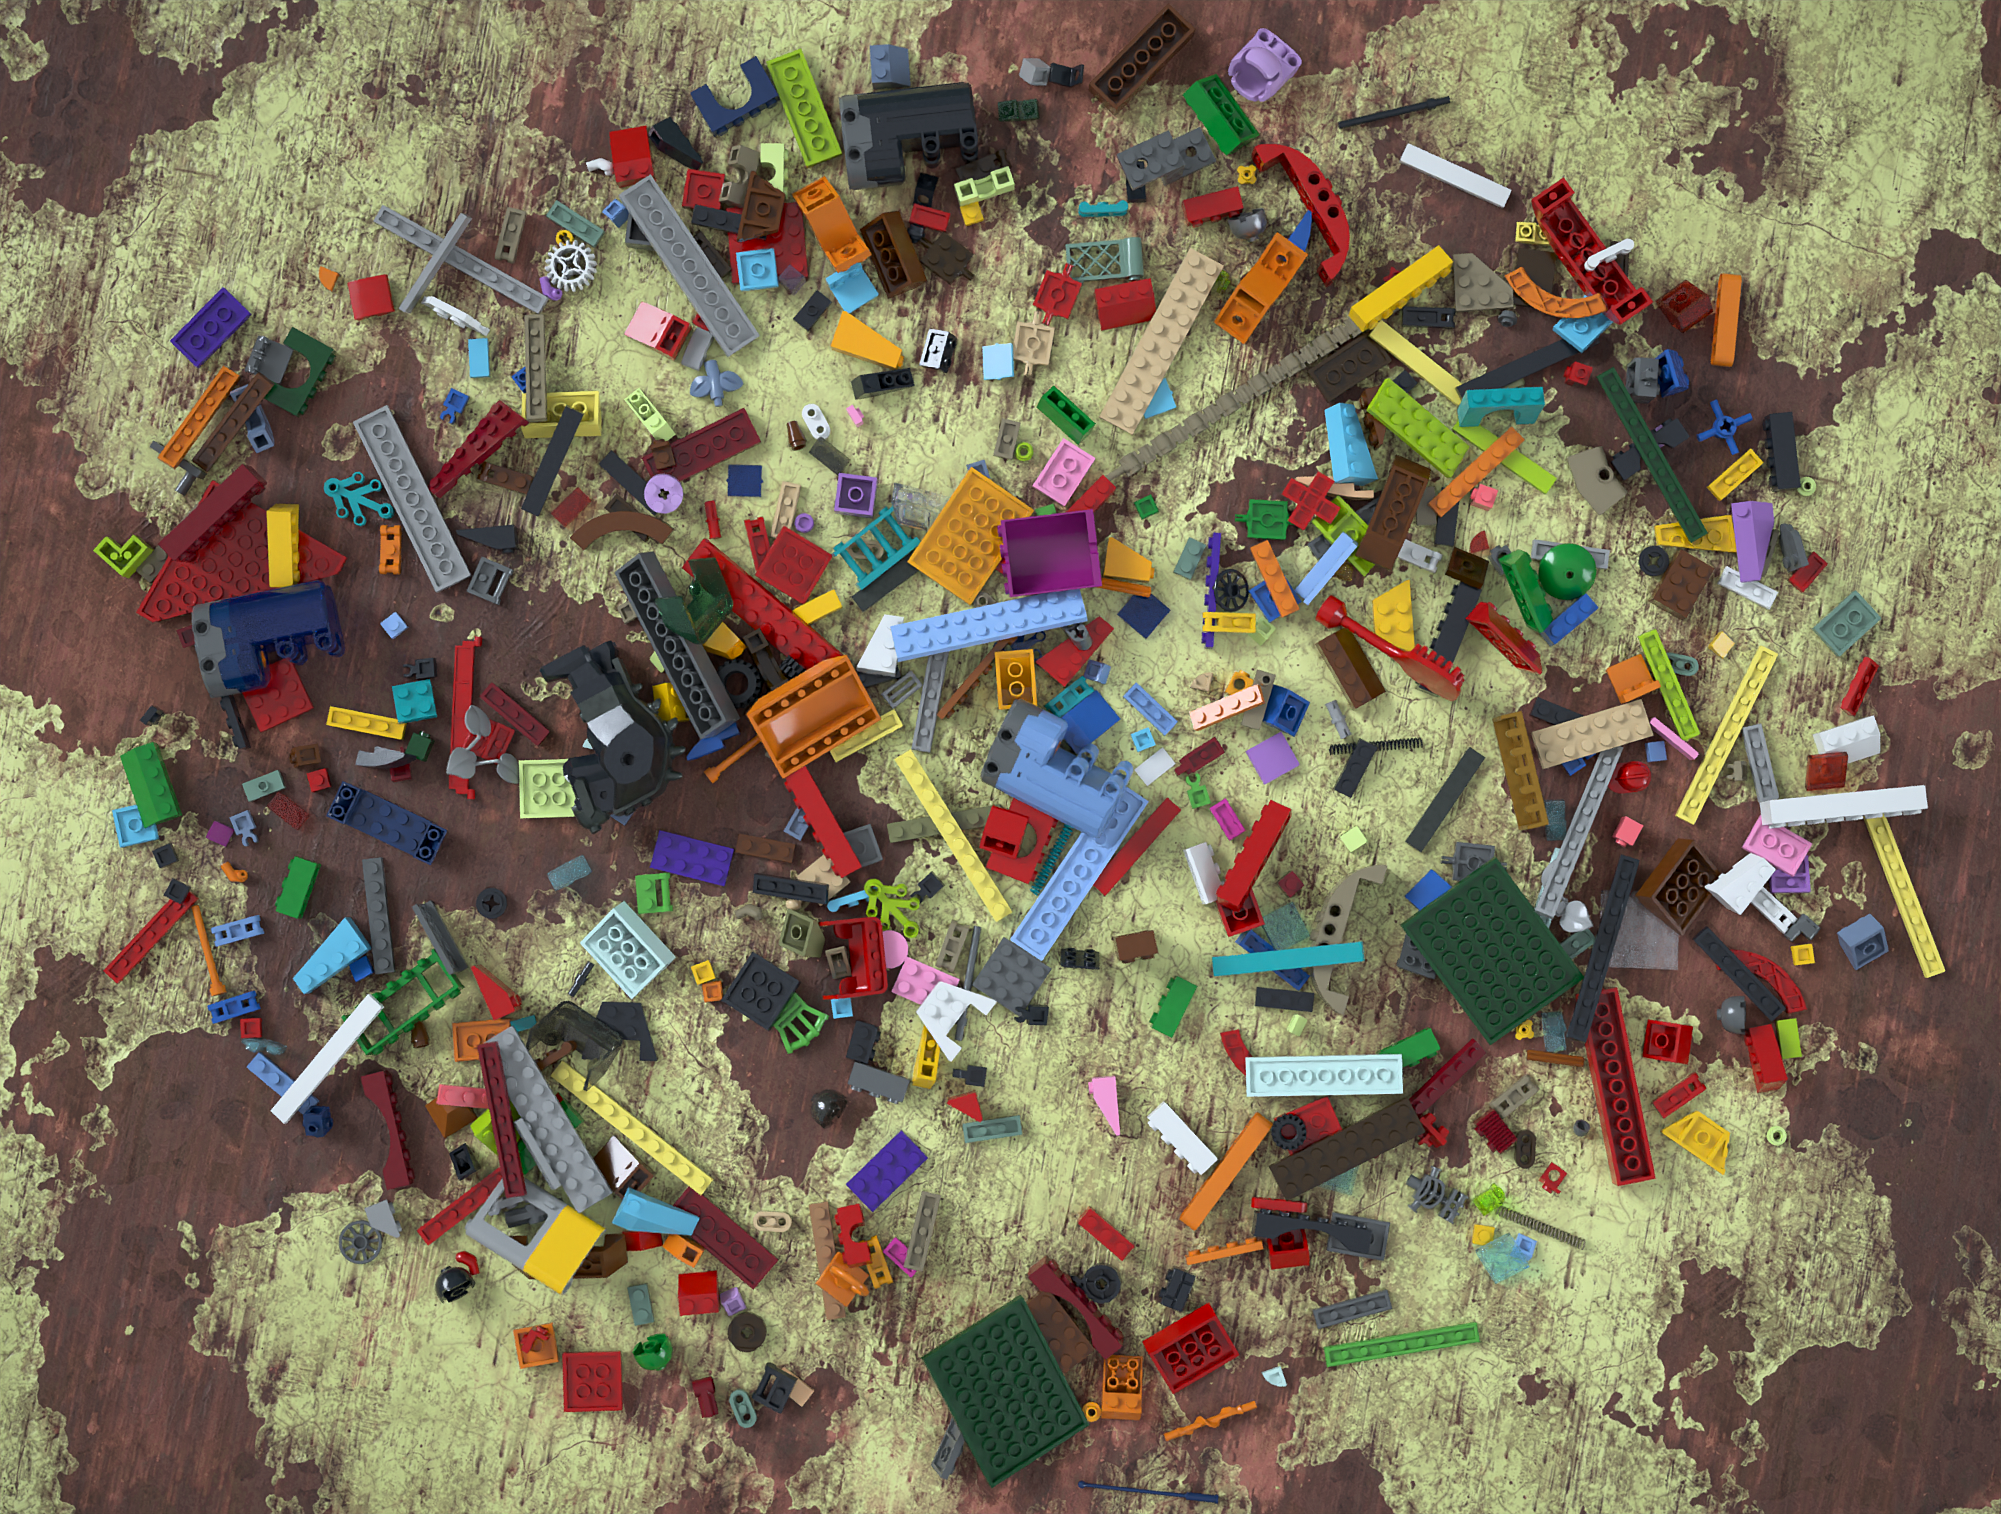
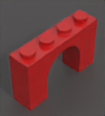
M1013 797L1009 810L1029 816L1028 823L1034 828L1037 836L1036 846L1029 855L1016 858V860L992 852L986 868L1029 884L1030 881L1034 882L1038 871H1035L1037 863L1041 864L1045 855L1042 853L1044 845H1049L1052 837L1049 835L1051 827L1055 829L1058 820Z

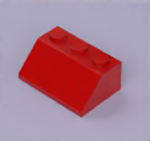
M1151 278L1094 289L1101 331L1149 322L1156 312Z

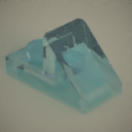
M1561 1011L1541 1013L1546 1052L1566 1050L1564 1032L1567 1031Z

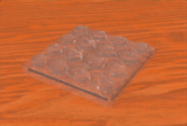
M1601 890V917L1609 890ZM1631 891L1609 967L1678 970L1679 934L1644 907L1635 896L1638 891Z

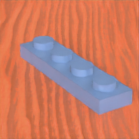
M259 1052L247 1066L251 1072L281 1097L295 1082L292 1077L262 1052ZM311 1094L298 1111L304 1114L311 1106H316L319 1100Z

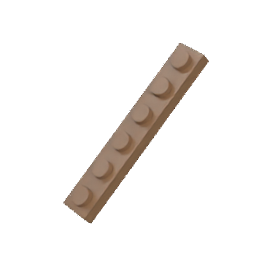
M828 1201L809 1204L820 1276L836 1255ZM822 1290L826 1319L832 1320L846 1317L845 1307Z

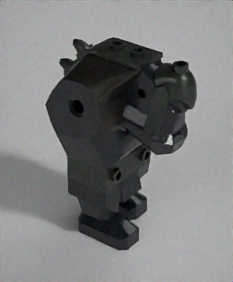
M612 640L604 642L591 650L585 645L580 646L539 669L547 683L569 679L574 689L570 691V694L581 711L579 713L584 723L587 722V739L595 754L569 758L563 765V775L571 784L576 797L575 805L571 807L579 824L583 828L590 830L591 834L601 831L600 825L610 820L612 814L621 817L631 815L636 812L635 809L638 807H645L651 804L653 799L662 795L670 781H675L682 777V773L674 771L671 766L672 760L685 752L684 746H675L673 743L672 734L678 724L677 717L669 721L661 719L658 715V709L661 706L660 698L648 704L639 699L638 694L643 685L641 683H632L623 660L618 658L619 649Z

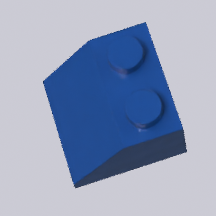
M1273 684L1262 722L1295 737L1310 702L1287 688Z

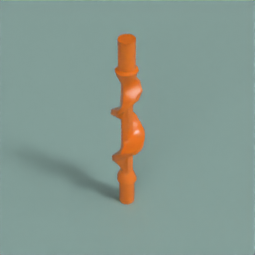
M1255 1400L1243 1405L1239 1404L1235 1408L1230 1406L1224 1407L1218 1415L1208 1419L1198 1416L1193 1424L1164 1433L1165 1440L1168 1441L1184 1435H1190L1195 1429L1205 1425L1216 1428L1220 1425L1221 1419L1235 1414H1244V1412L1257 1408Z

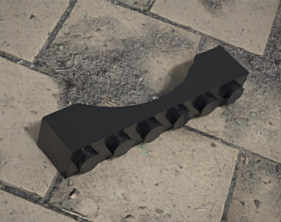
M1266 1208L1254 1211L1251 1231L1253 1236L1274 1239L1292 1230L1314 1229L1334 1236L1349 1251L1369 1254L1372 1230L1367 1228V1224L1355 1223V1226L1348 1225V1221L1336 1220V1223L1329 1222V1219L1324 1217H1317V1220H1314L1305 1214H1298V1217L1291 1216L1290 1212L1279 1211V1214L1272 1213V1210Z

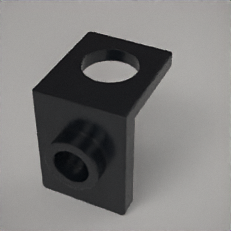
M1051 63L1049 82L1070 88L1083 83L1084 64L1071 68ZM1079 70V76H1078V79L1076 80V79H1075V76H1076L1077 71Z
M920 173L915 187L913 205L915 203L932 208L934 191L939 180L938 176ZM924 195L928 198V202L921 203L918 197Z

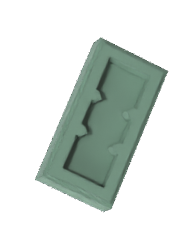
M280 770L242 784L249 802L286 788Z

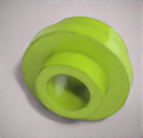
M1026 442L1019 443L1014 450L1015 457L1023 462L1030 460L1033 456L1032 446ZM1026 449L1028 453L1021 455L1020 451Z

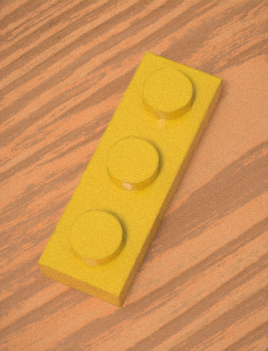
M1749 449L1708 485L1707 488L1721 501L1764 462L1752 449Z

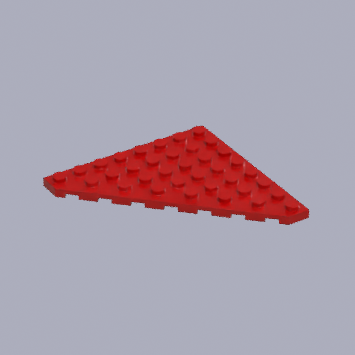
M212 480L203 497L201 498L199 504L204 499H206L220 485V483ZM251 502L245 509L241 508L237 512L238 515L233 521H227L222 526L224 529L218 535L211 536L208 539L210 541L208 545L202 549L199 548L195 552V557L189 562L173 561L168 556L136 613L151 622H158L192 613L193 607L197 604L217 600L238 601L284 589L282 587H270L267 511ZM298 529L299 563L297 571L300 572V580L296 585L339 574L348 557Z

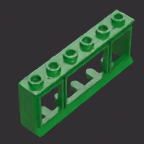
M435 949L431 950L432 955L428 958L418 960V965L413 969L403 971L401 973L402 977L398 980L388 982L386 984L387 988L383 991L372 994L375 999L382 1003L417 977L433 1002L396 1029L382 1009L378 1016L389 1031V1034L372 1046L363 1032L356 1041L365 1055L376 1056L383 1052L384 1046L398 1041L399 1035L403 1032H410L415 1028L414 1024L429 1018V1013L444 1007L448 999L456 998L461 994V990L465 988L456 974H448ZM436 962L439 963L453 984L452 988L439 997L423 975V972ZM343 1015L341 1018L345 1022L350 1015Z

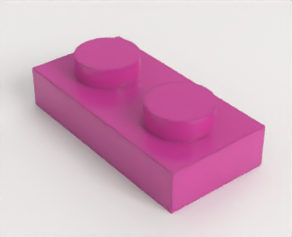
M895 1236L882 1252L907 1275L912 1277L917 1271L903 1267L908 1247Z

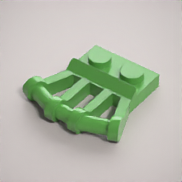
M795 992L773 1026L779 1031L787 1053L791 1054L793 1050L808 1046L815 1036L818 1037L820 1035V1030L825 1020H828L829 1015L808 1006ZM803 1010L819 1016L814 1026L801 1013ZM796 1017L810 1030L805 1036L792 1023ZM788 1026L800 1040L790 1043L784 1028Z

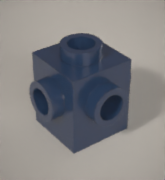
M311 1106L303 1114V1127L308 1136L324 1137L333 1126L329 1107Z

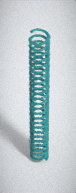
M1064 824L1065 828H1062L1063 831H1060L1062 835H1059L1060 838H1057L1058 841H1055L1057 845H1053L1054 848H1051V855H1048L1049 858H1046L1048 862H1044L1045 865H1042L1043 868H1041L1042 872H1039L1040 875H1037L1039 879H1035L1037 882H1033V889H1030L1036 896H1038L1037 893H1041L1039 891L1042 890L1040 886H1044L1042 883H1046L1045 880L1048 879L1046 876H1050L1048 874L1051 873L1049 869L1052 870L1053 867L1051 866H1055L1054 863L1057 862L1055 859H1058L1057 856H1060L1058 852L1061 853L1062 850L1060 849H1064L1063 846L1066 845L1064 842H1067L1066 839H1069L1067 835L1070 836L1069 832H1073L1070 828H1075Z

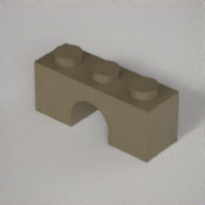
M743 145L732 147L728 165L737 170L739 178L737 183H723L719 202L734 208L744 207L751 171L756 172V169L759 167L760 152Z

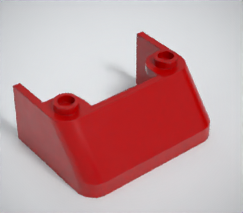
M877 917L818 922L819 926L833 925L836 937L848 939L852 977H846L841 980L839 984L840 994L825 995L823 1000L884 993L888 987L881 921Z

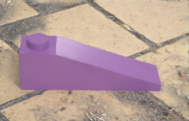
M1757 501L1732 503L1740 582L1760 581L1775 523L1773 504Z

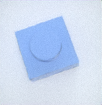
M394 612L380 623L392 639L408 628L397 612Z

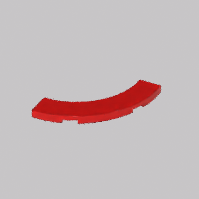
M1730 949L1753 974L1761 977L1774 988L1781 998L1787 1014L1807 1010L1799 988L1780 966L1759 954Z
M1239 1029L1221 1032V1040L1229 1058L1237 1069L1246 1076V1057L1253 1056L1244 1045Z

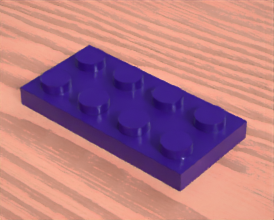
M222 287L170 342L199 369L252 314Z
M659 830L650 868L725 886L734 849Z
M901 1130L846 1185L873 1212L928 1157Z

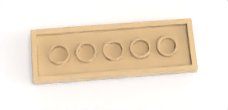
M1642 699L1537 730L1532 732L1531 735L1542 769H1546L1651 737L1653 732Z

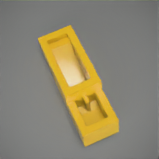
M833 589L792 611L810 625L843 607Z

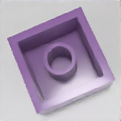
M839 473L834 507L835 514L873 519L878 485L877 477Z

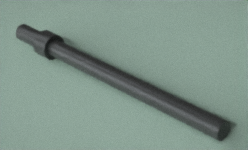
M974 926L963 987L964 990L970 992L981 927ZM968 1007L955 1023L957 1025L955 1040L962 1041L964 1027L967 1026L968 1018H966Z

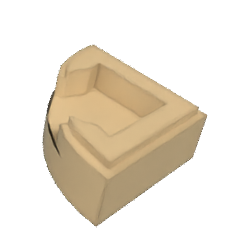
M1203 673L1197 676L1191 683L1190 688L1209 692L1213 673Z

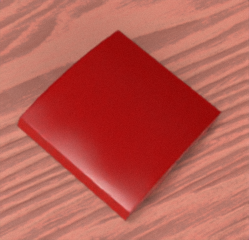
M387 274L347 283L354 320L359 321L372 316H382L395 312Z
M490 720V735L487 737L481 735L480 740L470 751L485 760H500V756L505 754L515 730ZM469 731L462 748L466 749L476 739L477 735Z

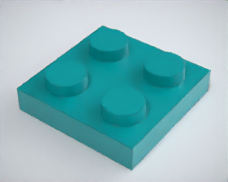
M430 679L392 686L399 724L437 717Z

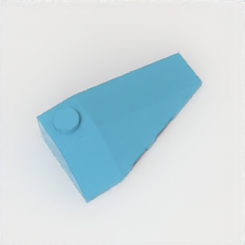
M628 1187L612 1223L630 1231L692 1235L700 1217Z

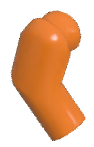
M229 862L220 866L227 878L232 882L241 883L248 878V873L245 870H234Z

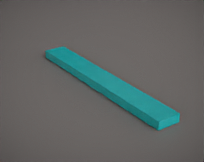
M1363 942L1212 957L1214 977L1365 961Z

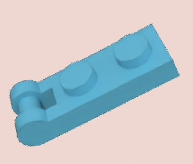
M863 890L831 900L827 907L831 912H836L842 905L847 904L848 907L859 904L858 900L865 898L868 902L869 896Z

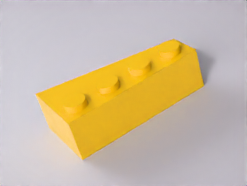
M275 504L267 511L270 587L293 588L300 580V572L297 571L299 563V504Z

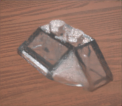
M894 483L891 503L898 525L927 532L950 497Z

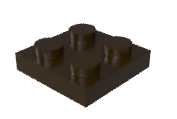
M1454 547L1445 575L1464 582L1469 586L1481 589L1489 561Z

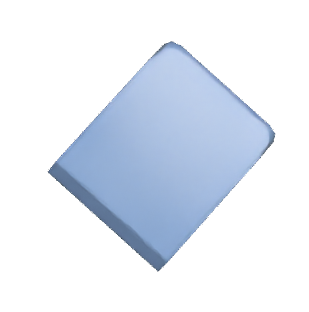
M1519 1233L1510 1251V1255L1528 1262L1533 1256L1537 1241Z

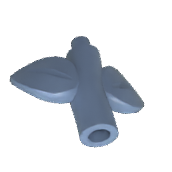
M709 360L704 362L707 376H698L693 380L690 387V395L702 398L710 394L715 407L723 406L722 399L724 398L723 390L727 392L735 391L742 387L743 381L734 372L724 371L720 373L717 361Z

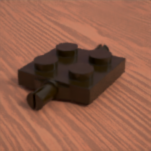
M945 232L933 243L925 237L919 241L920 244L928 249L920 261L921 264L949 285L961 275L972 281L975 274L966 268L974 256L973 253Z

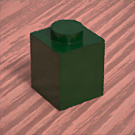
M420 731L419 734L413 732L405 753L417 756L416 759L426 762L435 741L430 739L431 735Z

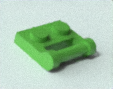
M670 873L635 876L638 914L673 911L669 891ZM661 879L663 906H658L656 880Z

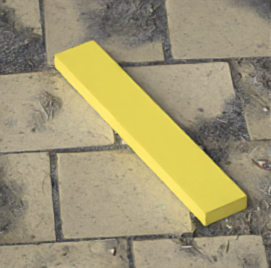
M1380 320L1368 336L1458 406L1461 400L1455 388L1462 383L1384 321Z

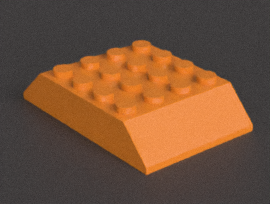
M847 655L823 660L758 699L746 714L782 779L881 720Z

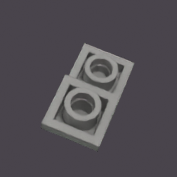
M696 328L686 348L681 365L697 371L700 370L707 357L706 352L714 340L711 332Z

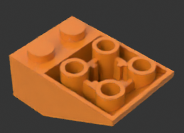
M1111 1355L1106 1360L1104 1359L1101 1418L1140 1420L1143 1356Z

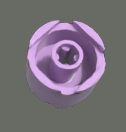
M665 473L657 474L646 484L644 491L645 501L655 512L670 513L676 510L682 502V485L672 475ZM664 488L665 491H669L667 498L659 496L661 489Z

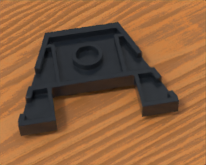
M603 1001L582 1054V1059L599 1060L601 1039L639 1040V1061H658L642 1002Z

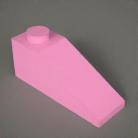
M1115 1076L1092 1077V1082H1088L1089 1094H1093V1098L1115 1134L1120 1135Z

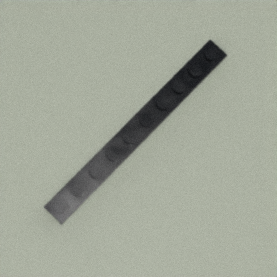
M1622 854L1619 857L1566 1038L1584 1044L1587 1041L1640 862L1638 859Z

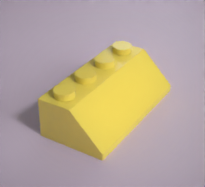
M599 391L547 393V421L530 422L525 427L522 425L521 429L524 437L552 438L566 405L584 413L574 437L601 436L602 419ZM525 393L522 394L521 416L527 420Z

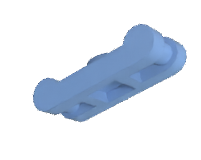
M260 915L211 928L212 934L215 935L216 939L214 941L215 946L218 947L264 934V930L260 927L259 923L261 921ZM252 923V931H248L247 924ZM226 930L227 938H223L222 931Z

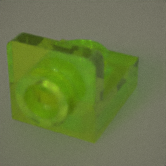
M1221 270L1216 282L1218 280L1221 281L1216 291L1219 294L1222 289L1226 291L1231 282L1228 280L1230 274L1224 270Z
M1493 1183L1489 1189L1474 1197L1472 1201L1483 1216L1503 1205L1505 1193L1501 1187H1497Z

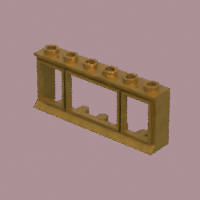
M1522 711L1493 718L1492 721L1518 829L1527 830L1549 825Z

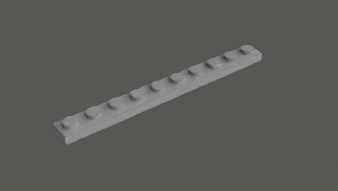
M382 205L374 219L376 224L431 255L435 253L443 241V238ZM455 245L444 261L536 314H541L549 300L545 295Z
M1618 746L1600 752L1534 912L1550 919L1554 918L1623 747Z

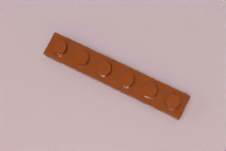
M1018 637L999 640L936 715L942 720L945 718L950 719L955 713V706L958 703L961 705L968 697L966 695L970 689L974 690L981 681L978 679L983 674L986 676L993 668L991 664L995 661V652L1003 651L1007 645L1012 646Z

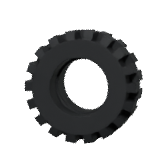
M734 659L730 662L726 661L724 665L718 667L717 674L735 709L746 708V706L752 705L759 698L758 695L762 691L761 676L750 663ZM734 673L745 675L749 682L747 690L741 695H732L726 688L728 678Z

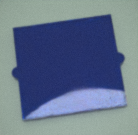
M728 465V478L726 479L728 483V496L761 497V486L764 482L762 480V465Z

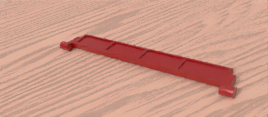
M476 636L474 641H463L462 646L455 645L450 755L454 749L463 746L469 734V730L465 725V714L472 705L475 647H482V637ZM449 774V789H456V794H467V799H475V790L468 789L469 779Z

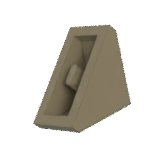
M846 946L825 950L833 979L852 975Z

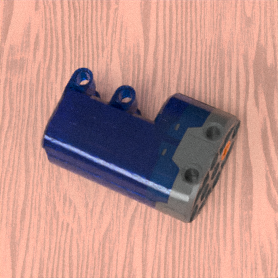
M315 580L197 604L192 610L195 650L199 660L201 675L211 698L266 688L270 683V665L267 653L277 652L280 657L289 660L295 665H303L307 661L306 645L315 644L318 649L335 658H339L345 653V643L334 594L331 587L325 585L322 581ZM337 643L339 648L336 652L332 653L331 651L335 649ZM298 651H300V658L298 660H294V658L298 654Z

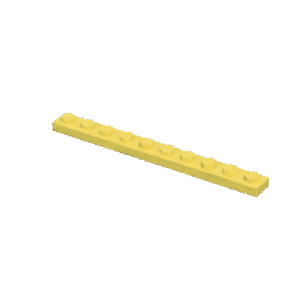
M1762 645L1758 647L1675 815L1679 819L1691 825L1695 824L1778 653Z
M909 749L894 760L994 920L997 922L1012 913L1008 903L913 751Z
M1884 814L1883 817L1865 819V816H1863L1925 978L1945 972L1887 818L1884 817Z
M564 1060L561 1061L551 1074L552 1078L700 1195L705 1192L714 1180Z

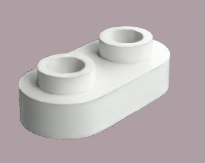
M815 404L806 405L802 410V417L812 436L819 441L827 439L830 435V427L820 408ZM813 410L815 414L814 416H809L808 412ZM823 427L824 431L822 433H818L817 428Z

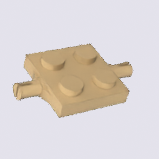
M1034 311L1033 322L1017 321L1013 343V360L1025 364L1023 374L1027 376L1028 369V376H1032L1033 365H1049L1055 328L1040 323L1042 316L1040 311L1038 319V311Z

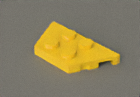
M1406 580L1372 600L1375 634L1400 649L1412 651L1415 643L1410 580Z
M1696 1110L1660 1131L1720 1174H1725L1726 1169L1724 1167L1728 1154L1727 1144L1729 1143L1730 1132Z

